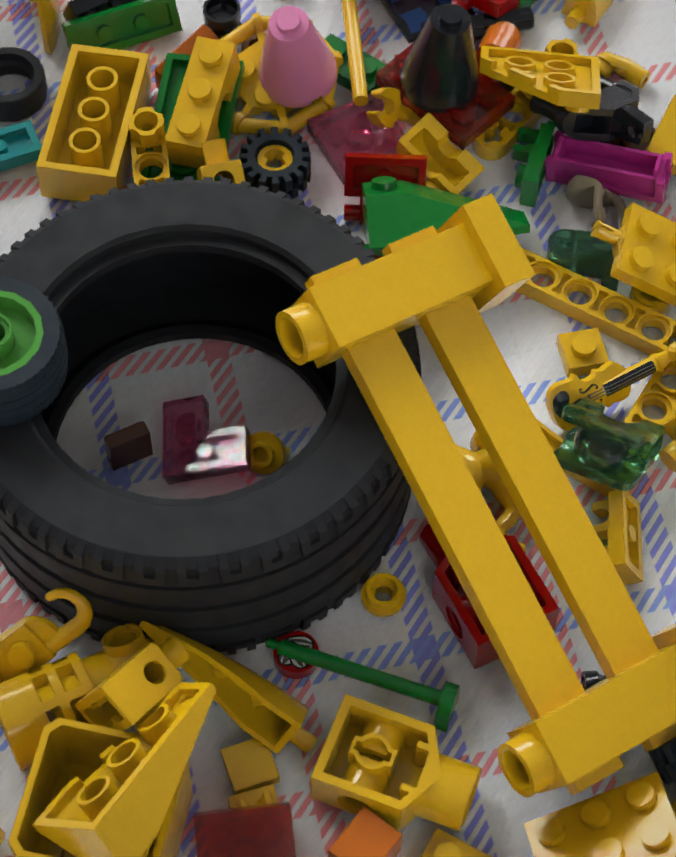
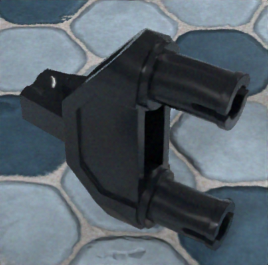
M600 74L599 110L590 109L587 113L570 112L565 109V106H557L534 95L531 98L530 110L533 113L553 121L558 131L573 139L609 142L619 138L638 145L650 141L654 119L638 109L639 87L627 80L615 82Z

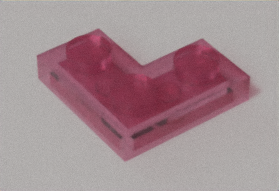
M204 395L163 402L162 477L168 485L251 470L250 431L245 424L209 431V402Z

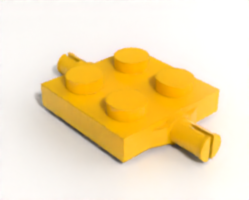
M634 202L625 209L622 225L619 229L597 220L591 230V236L612 246L614 260L610 276L676 307V222Z

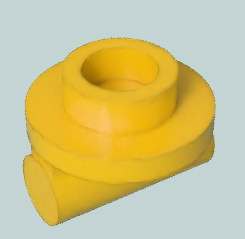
M258 431L250 434L246 439L242 454L246 465L252 471L259 474H270L279 469L282 464L288 462L291 448L284 446L281 439L274 433Z

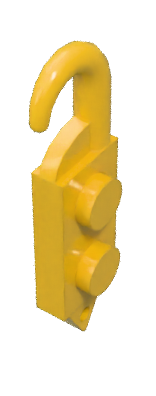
M55 588L46 593L45 599L47 601L56 599L70 601L77 609L74 618L59 628L52 621L42 616H25L0 634V683L25 672L40 668L56 657L58 651L84 634L91 625L93 618L92 606L88 599L71 588Z

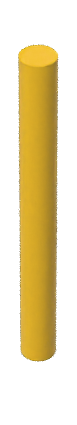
M341 0L353 103L356 106H364L369 102L357 1Z

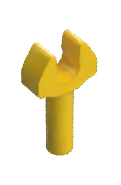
M383 87L371 91V95L377 99H382L385 105L383 112H366V115L375 126L379 128H392L396 120L414 126L423 117L420 116L418 111L401 105V91L399 89Z

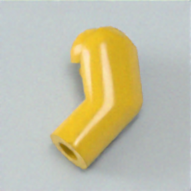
M603 52L596 56L599 57L600 74L607 78L614 72L625 80L637 85L639 89H642L651 76L648 70L629 58L610 52Z

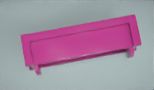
M556 130L552 155H547L545 160L546 181L567 185L574 176L583 175L599 180L603 188H607L617 195L662 204L672 174L673 153L665 152L663 155L602 142L582 141L573 139Z

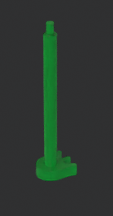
M270 638L267 639L266 647L277 650L279 655L438 706L434 726L435 729L447 733L450 719L452 720L455 706L459 700L460 685L446 681L442 691L284 639L280 642Z

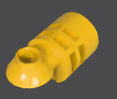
M130 623L123 626L119 625L109 630L102 638L103 650L80 659L75 651L59 660L49 662L40 668L25 672L0 683V725L20 771L32 766L45 725L59 717L89 723L75 707V704L132 655L149 643H155L148 635L143 633L139 625Z

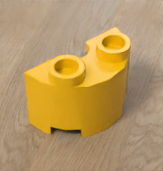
M428 112L398 140L396 153L427 155L426 186L459 194L485 167L467 149L460 150L456 148L448 138L449 131Z

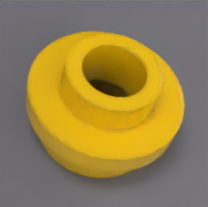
M378 573L364 583L361 590V601L369 613L378 617H389L397 614L403 608L406 601V590L403 583L394 575ZM386 593L391 596V599L380 601L376 599V595Z

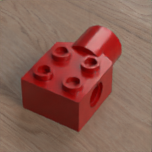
M428 523L420 533L419 540L436 567L433 578L432 597L474 669H477L498 659L499 656L434 531ZM503 535L553 631H555L560 608L514 535Z

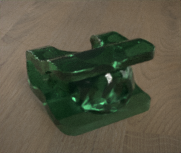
M583 398L576 405L570 403L565 406L561 418L565 422L577 427H573L568 431L562 444L554 451L562 469L621 491L632 490L640 482L645 472L656 462L666 427L646 419L638 423H625L612 419L603 414L605 404L588 398Z

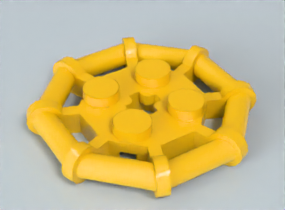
M259 12L251 14L252 18L219 39L236 43V47L254 34L257 35L258 39L256 43L240 54L238 53L239 60L244 61L245 66L239 100L244 105L242 111H236L232 133L237 136L242 133L258 135L257 130L264 128L266 134H270L271 127H278V133L283 134L284 128L291 129L292 137L294 133L323 113L332 112L336 106L334 95L337 78L329 94L324 98L320 96L311 101L312 105L304 107L287 119L286 114L295 108L285 107L274 102L261 85L259 79V64L265 41L264 31L267 32L271 16H261ZM324 39L334 54L338 77L339 67L343 64L342 54L339 51H335ZM261 111L271 112L272 116L279 117V121L256 119L253 117L255 114L261 115Z

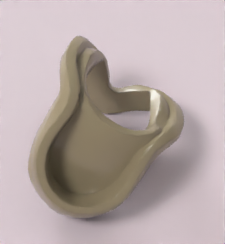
M576 175L568 182L565 191L567 199L578 207L594 210L595 221L592 223V228L597 220L605 223L604 207L615 206L618 229L621 227L624 211L627 207L619 195L612 193L607 188H603L600 181L592 177ZM592 231L586 236V243L590 246H611L609 243L592 237Z

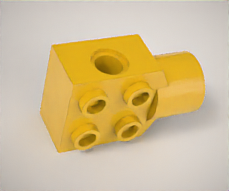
M345 694L311 775V798L355 815L365 806L398 831L418 816L460 832L472 805L482 768L439 753L434 725Z

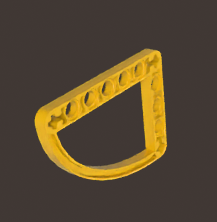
M522 248L535 275H548L554 283L548 287H540L529 279L516 290L517 292L591 328L598 327L600 332L647 355L666 350L669 347L671 337L676 338V320ZM580 291L588 295L590 301L586 304L578 305L571 302L568 295L572 292ZM610 309H618L625 313L627 319L622 322H613L607 319L605 312ZM646 327H656L663 332L664 337L659 340H650L643 335L642 330ZM670 362L664 370L652 374L619 428L623 433L624 439L635 436L644 441L646 448L640 452L630 451L623 445L619 452L615 454L604 453L600 461L559 437L537 420L564 473L608 497V492L614 491V486L623 485L630 492L666 433L663 428L664 422L676 410V389L667 388L661 382V378L665 375L676 376V363ZM648 405H655L664 411L665 416L659 420H651L644 416L642 409ZM620 460L625 464L622 477H618L615 482L610 481L608 475H612L615 472Z

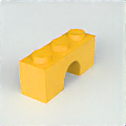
M197 36L164 140L172 164L197 169L205 166L201 143L220 138L218 119L222 100L231 102L241 69L236 43Z

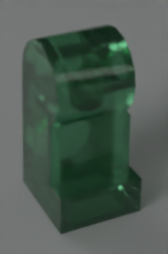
M561 229L550 235L546 259L581 276L602 279V286L617 291L618 280L610 276L614 260L611 244L592 237L590 231Z

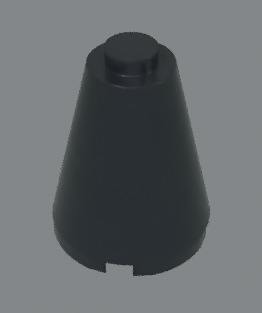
M441 4L432 10L401 68L400 83L406 90L405 96L413 105L424 111L445 113L448 108L458 107V110L463 109L474 100L478 91L479 73L471 17L463 7L456 4Z

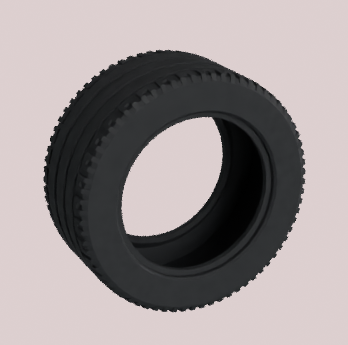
M174 177L165 178L164 182L155 183V180L152 179L146 180V184L138 186L136 183L127 184V188L121 190L115 187L108 189L107 194L101 196L98 193L91 195L90 200L84 203L79 200L73 203V208L67 211L64 209L59 210L55 213L56 217L53 219H44L40 222L38 229H30L24 234L25 239L23 241L13 243L9 254L3 253L0 256V277H12L16 280L20 279L23 282H28L31 286L34 285L38 290H41L54 304L64 327L68 349V369L62 390L59 391L57 398L45 410H42L40 414L33 416L30 420H25V422L8 425L7 427L0 426V561L11 577H14L17 585L28 594L30 599L35 603L40 602L45 612L49 615L53 614L63 624L76 616L77 609L75 605L66 599L47 601L45 599L46 593L55 588L67 587L85 596L91 603L93 618L91 625L84 633L89 634L91 639L98 642L102 640L109 630L116 626L130 623L139 625L142 621H146L183 634L218 652L227 651L228 655L237 654L239 649L255 650L257 644L264 642L266 644L268 638L275 640L298 628L305 630L311 627V622L316 619L320 621L327 617L329 609L333 608L336 610L343 604L344 599L347 597L351 598L356 593L358 584L364 585L372 571L378 568L382 556H386L398 534L412 491L343 357L320 368H317L314 360L303 365L294 363L281 346L275 320L280 311L290 308L307 290L304 283L311 276L354 258H358L361 265H365L377 259L376 253L371 248L366 249L364 241L359 236L353 237L351 230L347 226H339L336 223V218L331 215H322L321 209L314 205L310 208L304 205V200L297 197L292 200L287 198V193L281 191L277 193L270 192L269 187L260 185L259 188L251 187L249 182L242 181L241 184L232 183V179L225 178L221 182L213 181V177H204L203 180H193V177H184V180L174 181ZM412 326L397 334L421 378L419 344L415 326ZM197 338L229 341L249 346L270 355L292 369L306 382L326 412L320 427L307 445L279 470L242 489L206 498L163 499L120 489L87 472L74 462L57 443L59 430L67 411L85 386L100 372L114 362L140 349L182 339Z

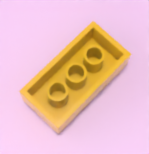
M72 44L36 164L41 196L86 202L90 200L91 195L97 193L100 196L107 194L108 189L115 187L118 190L123 189V186L126 185L132 163L128 119L136 113L138 108L147 106L152 88L149 53Z

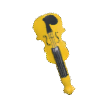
M672 343L666 350L660 353H653L648 358L628 368H624L614 361H608L598 369L593 368L590 375L586 378L579 379L577 375L570 374L567 379L553 383L546 393V407L551 420L556 426L565 431H574L586 422H592L593 414L597 409L603 406L611 407L613 403L625 400L630 394L632 384L664 370L670 362L676 363V344Z

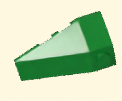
M379 176L373 178L371 182H363V229L368 249L371 248L376 253V256H384L382 250L388 244L431 226L438 230L462 205L476 199L404 180L396 181V178L391 176ZM499 205L514 235L530 233V224L523 211Z

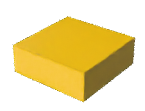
M253 738L220 749L221 758L234 795L270 784L280 783V776L270 749L257 739Z

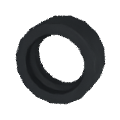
M17 47L0 48V77L7 74H19L28 77L32 81L27 88L19 93L0 95V122H17L29 118L39 111L47 99L45 72L39 58L30 51Z

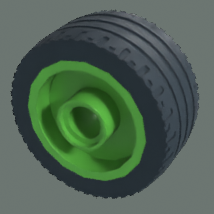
M1 276L0 426L7 427L8 425L25 422L27 419L30 420L33 416L45 410L57 398L67 376L68 349L61 318L50 299L41 290H38L34 285L31 286L28 282Z

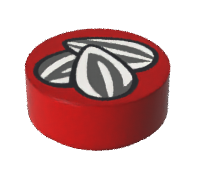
M293 631L277 640L280 642L284 639L319 651L315 639L302 631ZM273 649L274 665L279 673L287 678L302 679L312 674L316 669V666L279 655L277 650Z

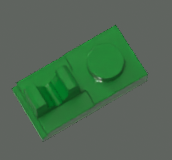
M552 121L547 123L541 122L539 130L528 127L518 128L517 142L527 144H513L512 159L527 163L519 164L514 186L521 188L520 205L534 208L536 206L546 173L545 160L547 155L551 156L554 144L555 123Z

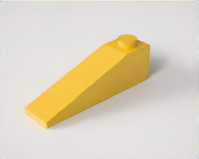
M180 682L136 722L135 727L138 733L134 737L122 742L116 748L110 745L99 755L104 764L84 782L76 776L58 793L34 822L33 826L36 830L76 857H145L146 849L160 831L217 691L213 683Z

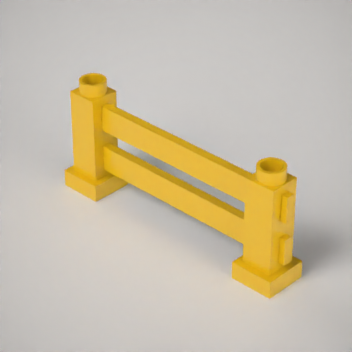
M491 193L462 205L438 230L431 226L388 244L382 250L384 256L361 265L358 258H354L311 276L304 283L307 290L290 308L277 314L275 325L282 348L287 356L298 365L314 360L317 368H320L343 357L520 696L531 720L508 732L510 740L501 744L498 748V761L505 778L512 788L523 797L529 798L537 793H543L564 786L573 795L582 792L625 767L619 755L641 743L645 752L676 737V623L652 636L650 635L480 314L498 306L535 275L502 210ZM420 323L606 678L584 690L397 333Z

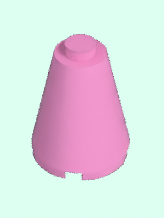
M285 6L279 8L271 15L258 72L261 85L269 97L282 106L302 108L312 105L311 101L320 96L324 98L335 85L337 65L334 54L302 9L295 6Z

